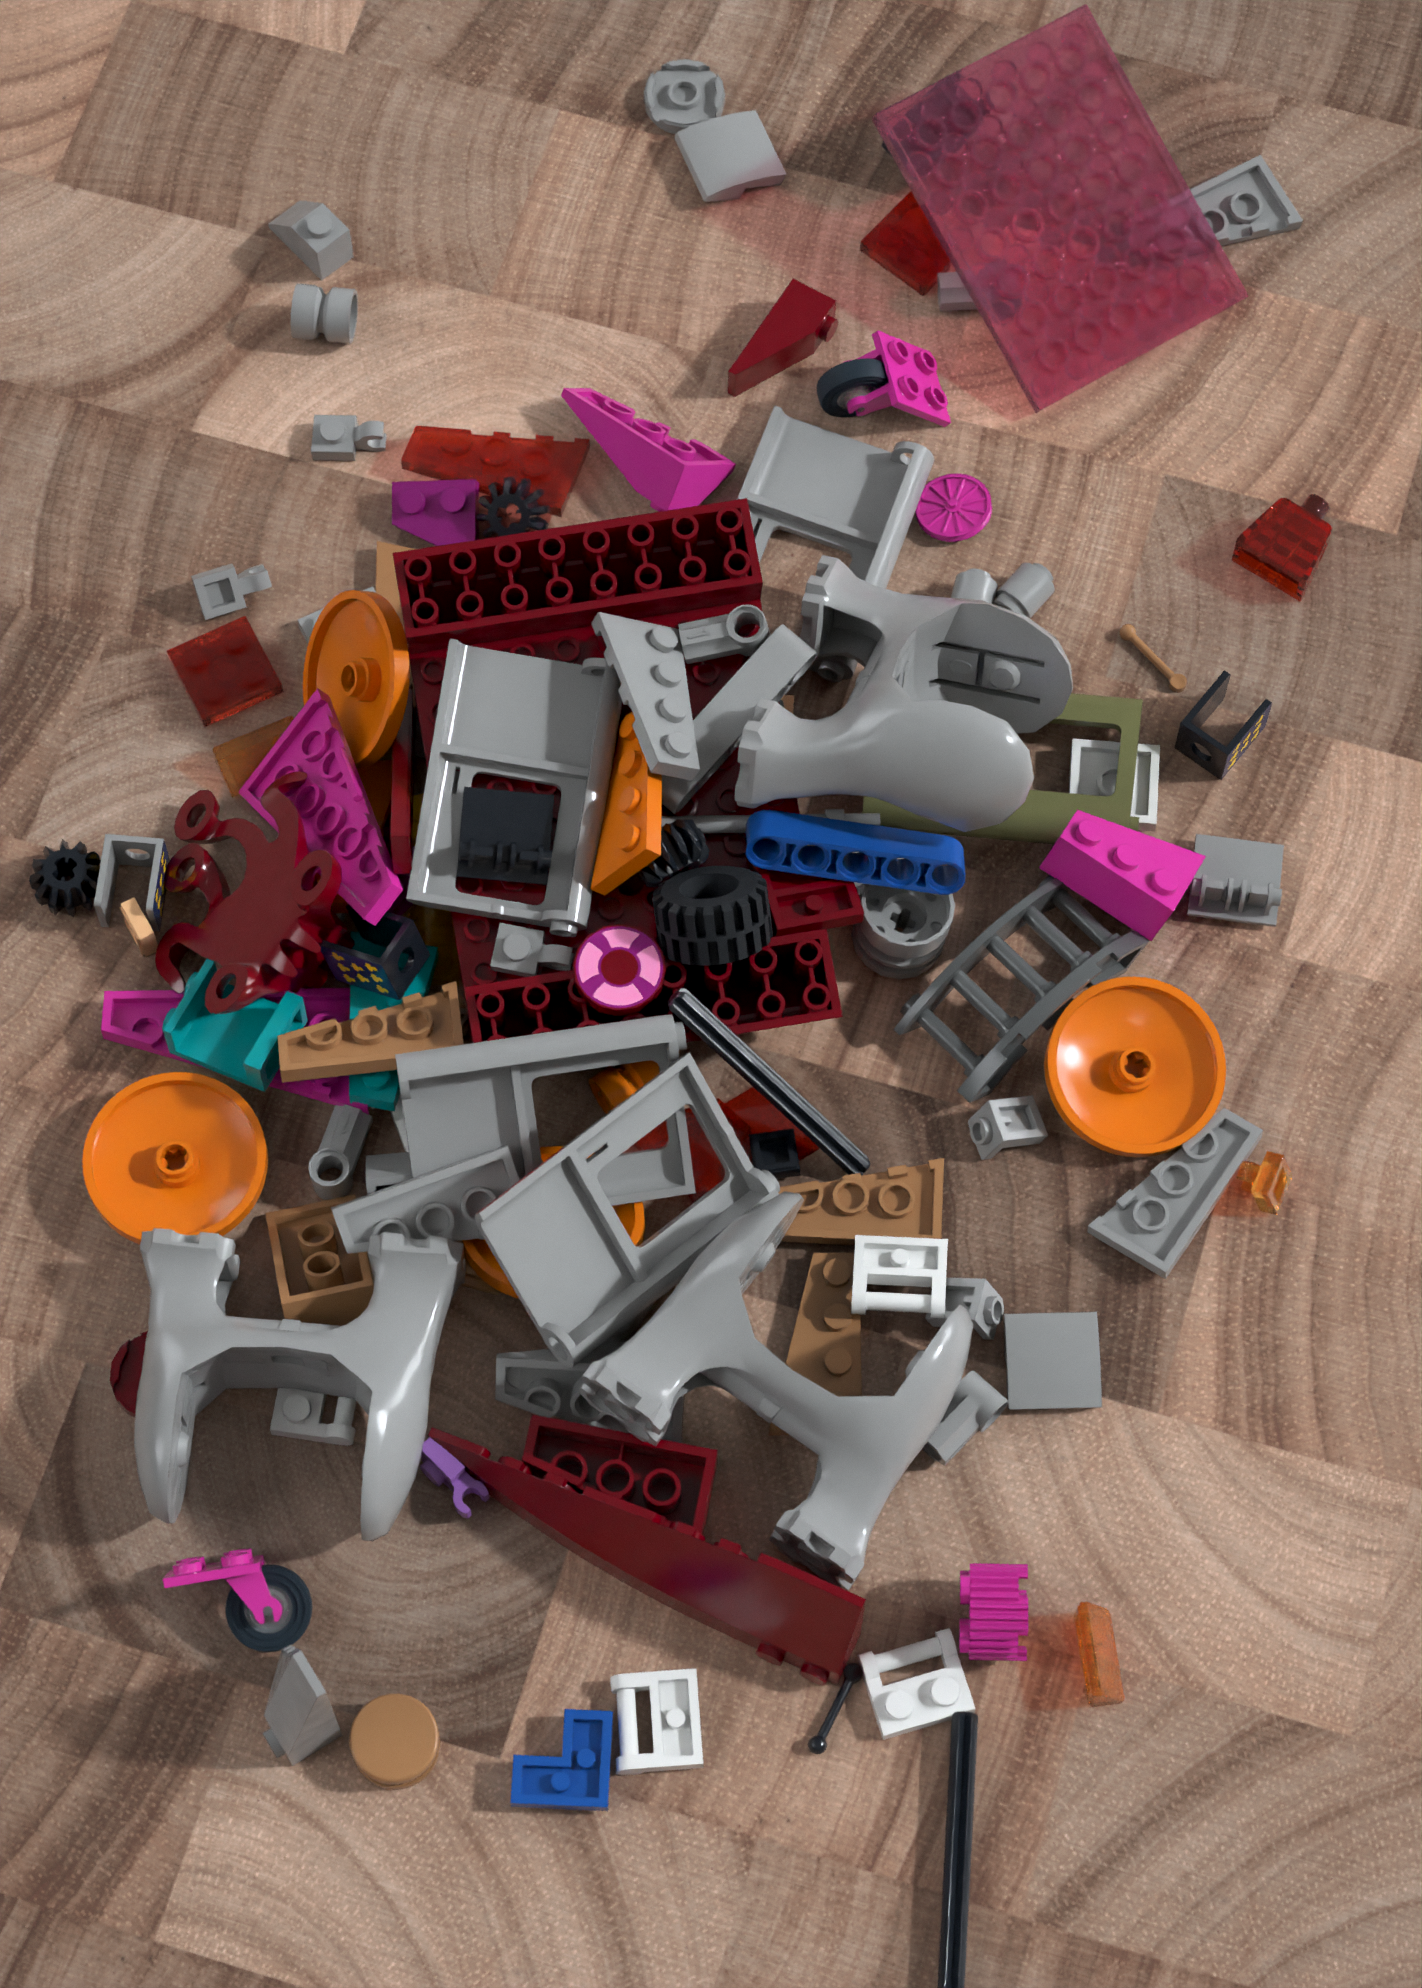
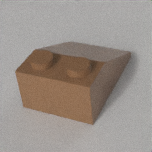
M355 1194L265 1213L285 1319L301 1320V1322L342 1326L359 1317L368 1307L374 1289L367 1252L347 1254L331 1210L334 1206L356 1199Z

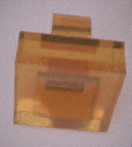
M1270 1151L1266 1152L1261 1166L1253 1162L1242 1161L1236 1176L1238 1180L1244 1181L1241 1186L1242 1190L1253 1194L1259 1210L1274 1215L1278 1214L1293 1177L1284 1155Z

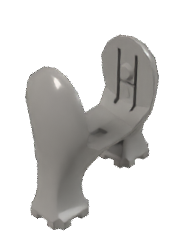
M822 555L817 565L816 575H811L806 583L801 608L803 625L799 638L818 653L814 661L834 656H845L856 660L865 668L859 673L855 687L845 707L829 717L818 720L800 719L782 707L778 702L760 698L755 708L753 721L748 720L743 728L742 739L738 749L740 772L735 787L734 801H737L738 806L754 809L776 799L824 795H860L889 802L918 816L963 832L997 825L1007 820L1026 801L1034 780L1030 751L1017 733H1034L1061 715L1073 690L1071 664L1057 638L1026 615L983 600L902 594L872 585L858 578L840 559Z
M784 1191L764 1204L737 1217L698 1255L672 1294L653 1317L615 1352L591 1363L582 1376L581 1381L584 1383L580 1387L579 1393L587 1399L591 1406L604 1415H610L626 1427L628 1432L642 1442H648L656 1446L667 1431L671 1412L678 1398L696 1387L715 1386L726 1390L756 1411V1414L765 1421L773 1423L818 1455L814 1481L807 1499L795 1509L785 1511L775 1525V1531L769 1540L777 1546L782 1554L794 1562L807 1566L818 1578L849 1591L864 1567L869 1537L883 1505L906 1469L938 1429L961 1382L968 1360L973 1322L967 1309L959 1304L947 1318L926 1350H919L905 1370L907 1378L894 1396L837 1397L793 1371L755 1338L742 1294L759 1272H762L776 1252L775 1249L780 1244L804 1201L799 1193Z
M160 1228L142 1232L140 1252L150 1286L149 1329L145 1341L142 1372L136 1400L134 1448L139 1483L149 1513L167 1524H174L181 1511L188 1481L195 1416L225 1389L294 1388L356 1399L368 1414L365 1452L362 1462L361 1536L362 1540L375 1541L387 1535L402 1509L417 1475L427 1429L430 1385L436 1351L450 1303L459 1286L465 1282L466 1259H463V1244L453 1242L446 1237L430 1236L427 1239L416 1240L407 1238L399 1233L388 1232L370 1236L368 1256L372 1273L375 1277L372 1297L368 1307L359 1317L346 1325L339 1326L305 1323L294 1319L269 1320L226 1316L225 1302L233 1281L238 1279L240 1268L239 1255L235 1254L236 1245L234 1239L225 1238L218 1233L200 1232L198 1235H183L171 1229Z

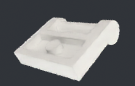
M855 1235L851 1314L865 1315L866 1310L931 1313V1318H945L948 1239ZM867 1284L932 1287V1295L867 1292Z
M278 1388L270 1432L272 1435L345 1446L352 1445L356 1431L352 1427L357 1400L339 1396L334 1422L323 1424L321 1421L327 1394L294 1388Z
M950 1628L935 1632L934 1638L876 1655L869 1651L858 1655V1662L863 1672L862 1676L883 1740L952 1720V1715L955 1712H975V1706ZM941 1655L945 1668L889 1685H882L879 1673Z
M696 1668L625 1673L611 1676V1692L616 1694L620 1746V1756L616 1758V1773L619 1775H637L644 1772L703 1768ZM650 1690L654 1753L639 1754L635 1693Z

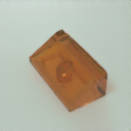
M292 715L217 745L212 749L215 763L232 798L240 795L238 793L294 720Z
M1079 1602L1074 1614V1621L1088 1705L1098 1707L1121 1704L1124 1702L1125 1697L1111 1614L1104 1607L1089 1602Z

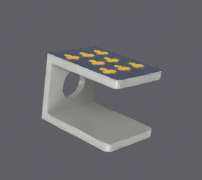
M105 834L94 899V907L101 927H109L119 864L152 867L146 913L152 930L160 932L167 890L164 879L167 865L170 862L164 839ZM127 849H140L148 853L138 854Z

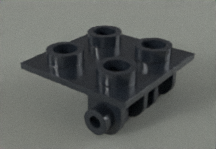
M464 787L456 877L547 885L548 869L551 867L552 860L550 844L554 795Z

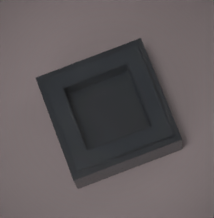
M794 1128L749 1134L754 1168L761 1171L765 1169L776 1179L801 1176Z

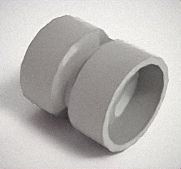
M297 283L291 306L290 324L292 337L312 340L318 338L321 333H324L328 342L352 344L358 314L357 290L332 287L328 294L325 295L322 287Z

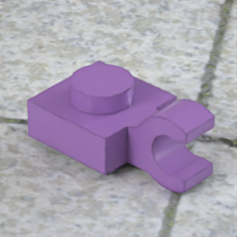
M429 1437L424 1442L421 1454L423 1463L420 1465V1469L434 1485L439 1487L444 1483L453 1492V1502L459 1515L468 1519L472 1514L470 1508L463 1503L464 1497L469 1493H475L486 1502L490 1499L486 1486L482 1482L473 1479L465 1471V1467L432 1438Z

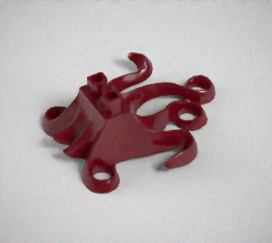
M297 771L283 775L265 789L261 797V805L275 819L279 830L277 839L270 843L263 831L248 820L231 818L220 821L218 819L220 812L219 803L214 794L208 789L199 790L190 796L176 816L174 825L175 835L180 840L190 844L178 850L168 863L164 879L165 888L171 893H190L199 888L203 891L210 906L208 914L199 926L196 927L189 923L180 922L172 926L164 934L156 949L155 964L159 974L179 994L185 991L186 986L184 977L180 972V962L189 949L223 966L213 975L205 992V1006L210 1013L227 1014L239 1011L266 994L286 991L297 994L301 988H321L327 980L328 972L320 965L325 959L321 953L320 943L325 940L350 949L355 945V941L346 932L348 928L331 909L342 881V868L338 861L327 851L315 850L311 853L308 852L301 816L292 801L284 795L287 791L305 783L308 776L305 772ZM203 812H205V816L203 817L202 821L197 826H195L199 817L202 815ZM233 837L243 846L247 864L245 876L240 886L232 894L230 893L225 875L208 851L200 845L218 843ZM195 865L191 876L184 880L185 874L191 866ZM319 868H321V878L317 882L315 875ZM232 978H236V985L232 993L223 998L224 989Z

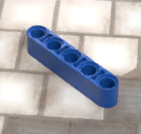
M776 810L754 812L746 822V857L751 864L758 868L939 895L955 893L965 883L964 848L956 838Z

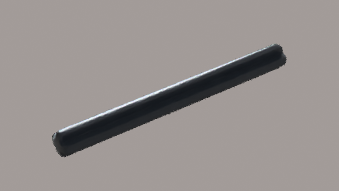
M686 988L678 989L668 999L667 1004L673 1014L848 1175L860 1173L862 1176L869 1169L870 1161L858 1147Z
M965 1711L955 1712L952 1715L937 1988H965L978 1732L977 1714Z

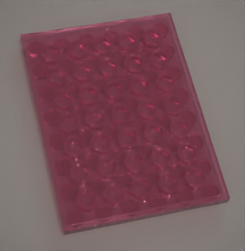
M1087 4L883 109L871 118L1035 413L1044 410L1249 297Z

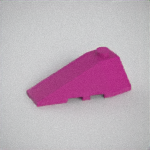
M591 388L563 389L562 398L635 491L650 500V506L658 512L698 506L734 471L736 466L734 462L695 439H691L688 444L668 436L670 427L660 422L654 423L641 418L634 419V409Z

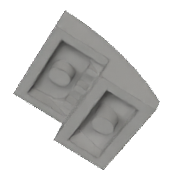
M756 110L712 118L678 131L674 137L704 202L740 199L745 188L781 185L786 176V172Z
M1097 1312L1004 1314V1359L1006 1361L1008 1409L1102 1407Z

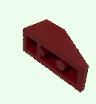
M792 279L729 369L728 394L734 397L811 356L822 341L829 342L839 322L835 318L836 300Z

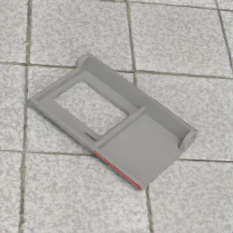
M689 1052L475 1214V1222L547 1347L563 1365L570 1368L574 1367L682 1280L698 1255L737 1217L779 1195L780 1185L769 1171L765 1169L761 1171L753 1167L735 1135L734 1129L729 1124ZM687 1104L723 1165L725 1177L719 1184L645 1242L635 1246L601 1188L597 1175L603 1167Z

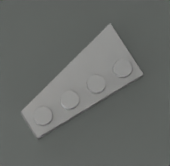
M1259 155L1120 223L1118 232L1138 264L1300 229L1303 220L1263 157Z
M598 612L591 624L596 636L603 637L607 647L603 654L609 669H616L622 684L618 689L622 702L632 709L636 719L632 727L650 772L692 781L700 771L679 629Z
M1223 1108L1210 1119L1200 1132L1182 1144L1181 1148L1167 1161L1163 1160L1152 1169L1150 1175L1133 1190L1129 1189L1116 1201L1114 1207L1102 1217L1099 1215L1088 1225L1087 1233L1166 1279L1261 1140L1263 1130L1228 1109Z
M507 1145L334 1206L331 1210L347 1254L368 1252L370 1236L380 1235L383 1232L399 1233L407 1238L416 1240L427 1239L430 1236L446 1237L452 1241L481 1240L484 1238L476 1225L475 1214L520 1179Z

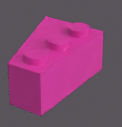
M1077 810L1039 868L1152 941L1174 912L1206 856Z

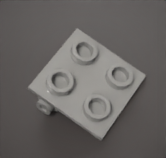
M1196 834L1194 852L1202 854L1206 858L1191 881L1187 915L1276 927L1278 906H1280L1282 896L1280 882L1284 845Z

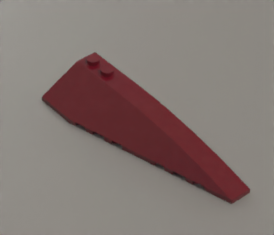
M431 1428L428 1438H432L453 1455L465 1467V1471L473 1479L482 1482L491 1497L582 1559L654 1600L756 1648V1655L769 1663L780 1666L784 1661L800 1668L799 1674L815 1684L824 1686L828 1681L838 1685L844 1668L861 1635L866 1599L766 1554L761 1553L757 1561L752 1560L740 1551V1544L721 1538L720 1542H714V1544L705 1542V1537L695 1527L685 1523L671 1522L669 1527L660 1524L662 1518L657 1513L588 1486L585 1487L582 1494L577 1493L572 1487L567 1485L568 1481L566 1478L554 1473L547 1472L546 1476H542L541 1479L533 1476V1471L524 1462L512 1457L500 1456L498 1462L489 1459L491 1453L485 1447L436 1428Z

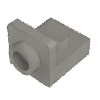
M1033 1095L988 1100L968 1120L971 1139L976 1144L982 1160L993 1158L1002 1148L1040 1144L1048 1136Z
M946 1277L945 1318H931V1313H927L925 1319L933 1327H942L947 1318L960 1304L967 1309L973 1322V1328L983 1339L993 1340L997 1324L1002 1321L1004 1315L1002 1297L986 1279Z

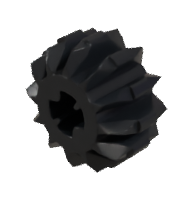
M513 476L505 477L503 486L497 482L491 483L488 486L491 496L483 495L479 498V503L488 511L479 513L477 520L481 522L489 521L490 527L484 530V536L489 537L495 533H498V536L547 529L549 523L539 517V515L550 512L551 507L547 504L539 505L537 502L544 495V490L540 488L529 493L531 480L528 478L522 479L517 486ZM512 505H516L519 508L515 513H521V518L514 522L509 518L512 513H507L506 511Z
M677 819L673 823H666L661 827V855L637 872L638 877L642 878L646 887H658L660 883L670 879V877L699 868V865L706 862L709 856V848L705 842L707 840L701 829L697 828L693 819Z
M62 839L59 845L60 850L54 852L51 848L45 846L43 853L46 859H33L32 867L35 873L30 875L29 883L31 888L36 890L35 898L41 906L48 904L50 912L55 916L66 907L68 915L74 918L77 906L82 905L90 911L93 907L90 897H95L101 860L95 851L87 853L86 845L81 841L71 850L68 843ZM70 876L71 880L66 881L65 877Z

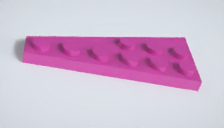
M317 688L238 793L279 833L275 819L261 805V797L265 789L283 775L297 771L307 773L308 776L303 785L287 791L284 795L292 801L301 816L308 852L324 850L338 861L342 868V881L337 893L364 920L376 926L403 889L398 875L393 872L390 854L328 694ZM321 868L317 871L320 876L322 873Z
M350 988L300 989L296 994L303 997L308 1021L304 1027L330 1019H335L339 1023L350 1020ZM174 990L104 991L101 1022L103 1039L200 1066L169 1053L162 1031L167 1013L170 1009L177 1008L185 995L184 992L179 994ZM286 992L266 994L262 997L279 1004ZM279 1068L269 1084L270 1087L332 1105L344 1106L346 1104L359 1108L369 1115L367 1104L350 1103L349 1075L282 1083Z

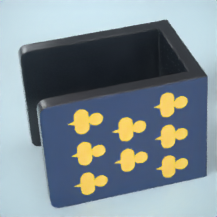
M1225 670L1180 723L1174 747L1220 780L1224 778L1265 728L1272 702L1265 699L1227 746H1224L1202 731L1200 727L1225 698L1231 675ZM1195 743H1198L1202 745L1204 748H1206L1211 756H1208L1204 754L1202 751H1200L1195 745Z
M347 904L346 908L361 937L374 944L386 947V950L379 958L323 940L320 943L321 953L331 972L338 981L400 1001L430 956L413 919L387 911L376 926L364 920ZM401 953L408 954L409 957L405 967L399 971L398 961Z

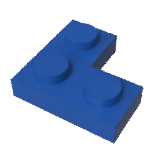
M565 1709L562 1757L513 1755L511 1807L608 1811L613 1711Z

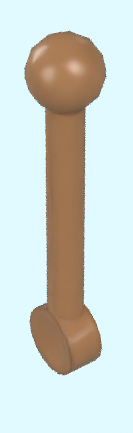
M1125 624L1120 628V637L1125 641H1131L1169 680V688L1173 692L1179 693L1185 689L1187 684L1186 677L1179 673L1175 674L1136 635V629L1133 625Z

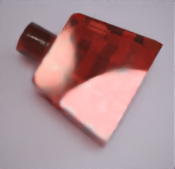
M1310 494L1301 506L1287 498L1278 499L1239 535L1236 540L1232 561L1296 600L1301 601L1329 544L1333 528L1323 520L1330 510L1329 504L1322 497L1315 494Z

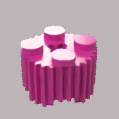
M970 1563V1570H960V1604L969 1605V1618H959V1653H969V1660L1027 1661L1026 1646H1018V1635L1028 1636V1596L1026 1590H1019V1579H1028V1564Z

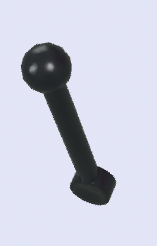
M849 1663L844 1668L843 1676L845 1680L817 1736H813L808 1742V1748L813 1754H821L826 1750V1738L852 1685L858 1683L862 1678L863 1672L861 1666L857 1663Z

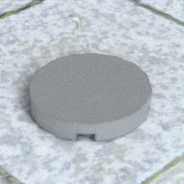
M689 59L669 61L661 66V70L655 74L653 72L647 79L644 89L646 113L656 126L673 134L697 123L720 117L725 104L723 81L718 74L716 76L710 71V67L702 62Z

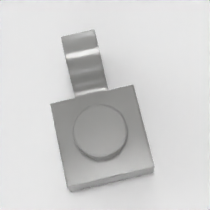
M314 415L311 445L313 460L355 461L356 450L386 451L387 434L383 433L384 422L367 421L358 426L356 415Z
M231 563L191 576L205 620L246 608L243 595L272 587L267 569L264 568L263 564L248 568L238 575Z
M500 923L490 967L493 971L523 977L536 976L539 966L558 971L571 970L574 956L572 953L573 949L556 944L544 945V931Z

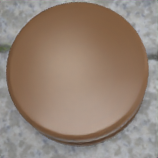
M386 1694L369 1701L355 1716L349 1733L350 1750L356 1767L369 1782L381 1788L399 1790L418 1784L431 1773L439 1758L441 1741L435 1718L422 1702L408 1695Z

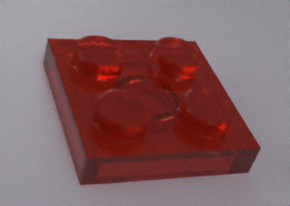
M246 616L167 650L168 658L204 728L283 692L282 684Z

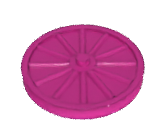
M947 474L937 477L924 486L915 510L918 524L926 534L937 540L956 542L971 538L978 534L989 522L992 514L990 493L982 482L969 475Z

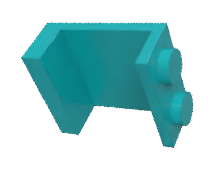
M206 959L198 973L194 972L189 977L185 986V995L177 1008L170 1009L164 1019L162 1031L169 1053L265 1092L280 1068L277 1036L301 1029L308 1021L303 997L286 991L279 1004L260 997L233 1013H210L205 1006V992L217 968L214 961ZM228 984L224 989L223 998L230 995L235 986Z

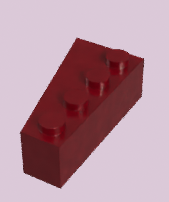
M532 1414L522 1462L533 1471V1476L541 1479L542 1476H546L547 1472L554 1473L566 1478L568 1481L567 1485L572 1487L577 1493L582 1494L585 1487L588 1486L657 1513L662 1518L660 1524L669 1527L671 1522H682L695 1527L703 1535L718 1464V1450L663 1439L654 1446L648 1442H642L631 1433Z

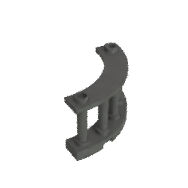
M1049 875L1035 891L1014 905L970 943L931 983L922 995L919 993L913 995L901 1008L900 1013L903 1015V1018L894 1030L899 1035L920 1027L928 1032L965 1068L964 1074L967 1076V1079L957 1091L971 1103L992 1093L1000 1081L1027 1052V1049L1022 1044L1041 1025L1048 1031L1055 1024L1064 1009L1072 1002V997L1086 986L1090 988L1100 982L1124 974L1149 943V940L1135 930L1122 937L1118 933L1112 935L1068 893L1069 887L1057 878ZM1055 907L1059 908L1100 947V950L1094 955L1089 951L1083 953L1043 913ZM1027 924L1071 965V973L1058 984L1054 981L1048 983L1004 940ZM989 953L998 959L1035 995L1034 1001L1036 1004L1021 1019L1017 1016L1011 1018L967 976ZM954 988L999 1030L997 1036L1000 1040L986 1056L983 1054L976 1055L933 1013Z

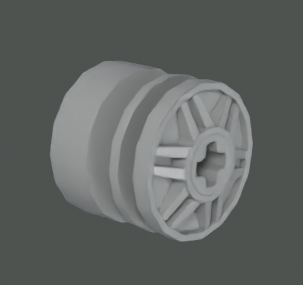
M865 884L860 899L864 911L862 923L853 924L851 934L855 952L865 966L881 976L895 979L917 977L932 968L941 955L946 936L952 924L955 909L953 895H939ZM902 928L904 930L903 932H898L896 929Z

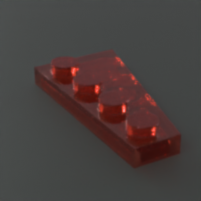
M416 425L402 456L401 465L404 470L437 480L476 479L479 482V492L489 496L491 494L488 486L493 482L503 486L504 478L513 476L518 486L522 479L528 478L531 480L529 493L540 488L544 490V495L537 500L538 504L550 505L551 510L548 514L562 517L589 452L590 439L575 438L574 442L554 441V436L536 435L535 439L511 437V433L494 432L491 436L472 434L471 430Z

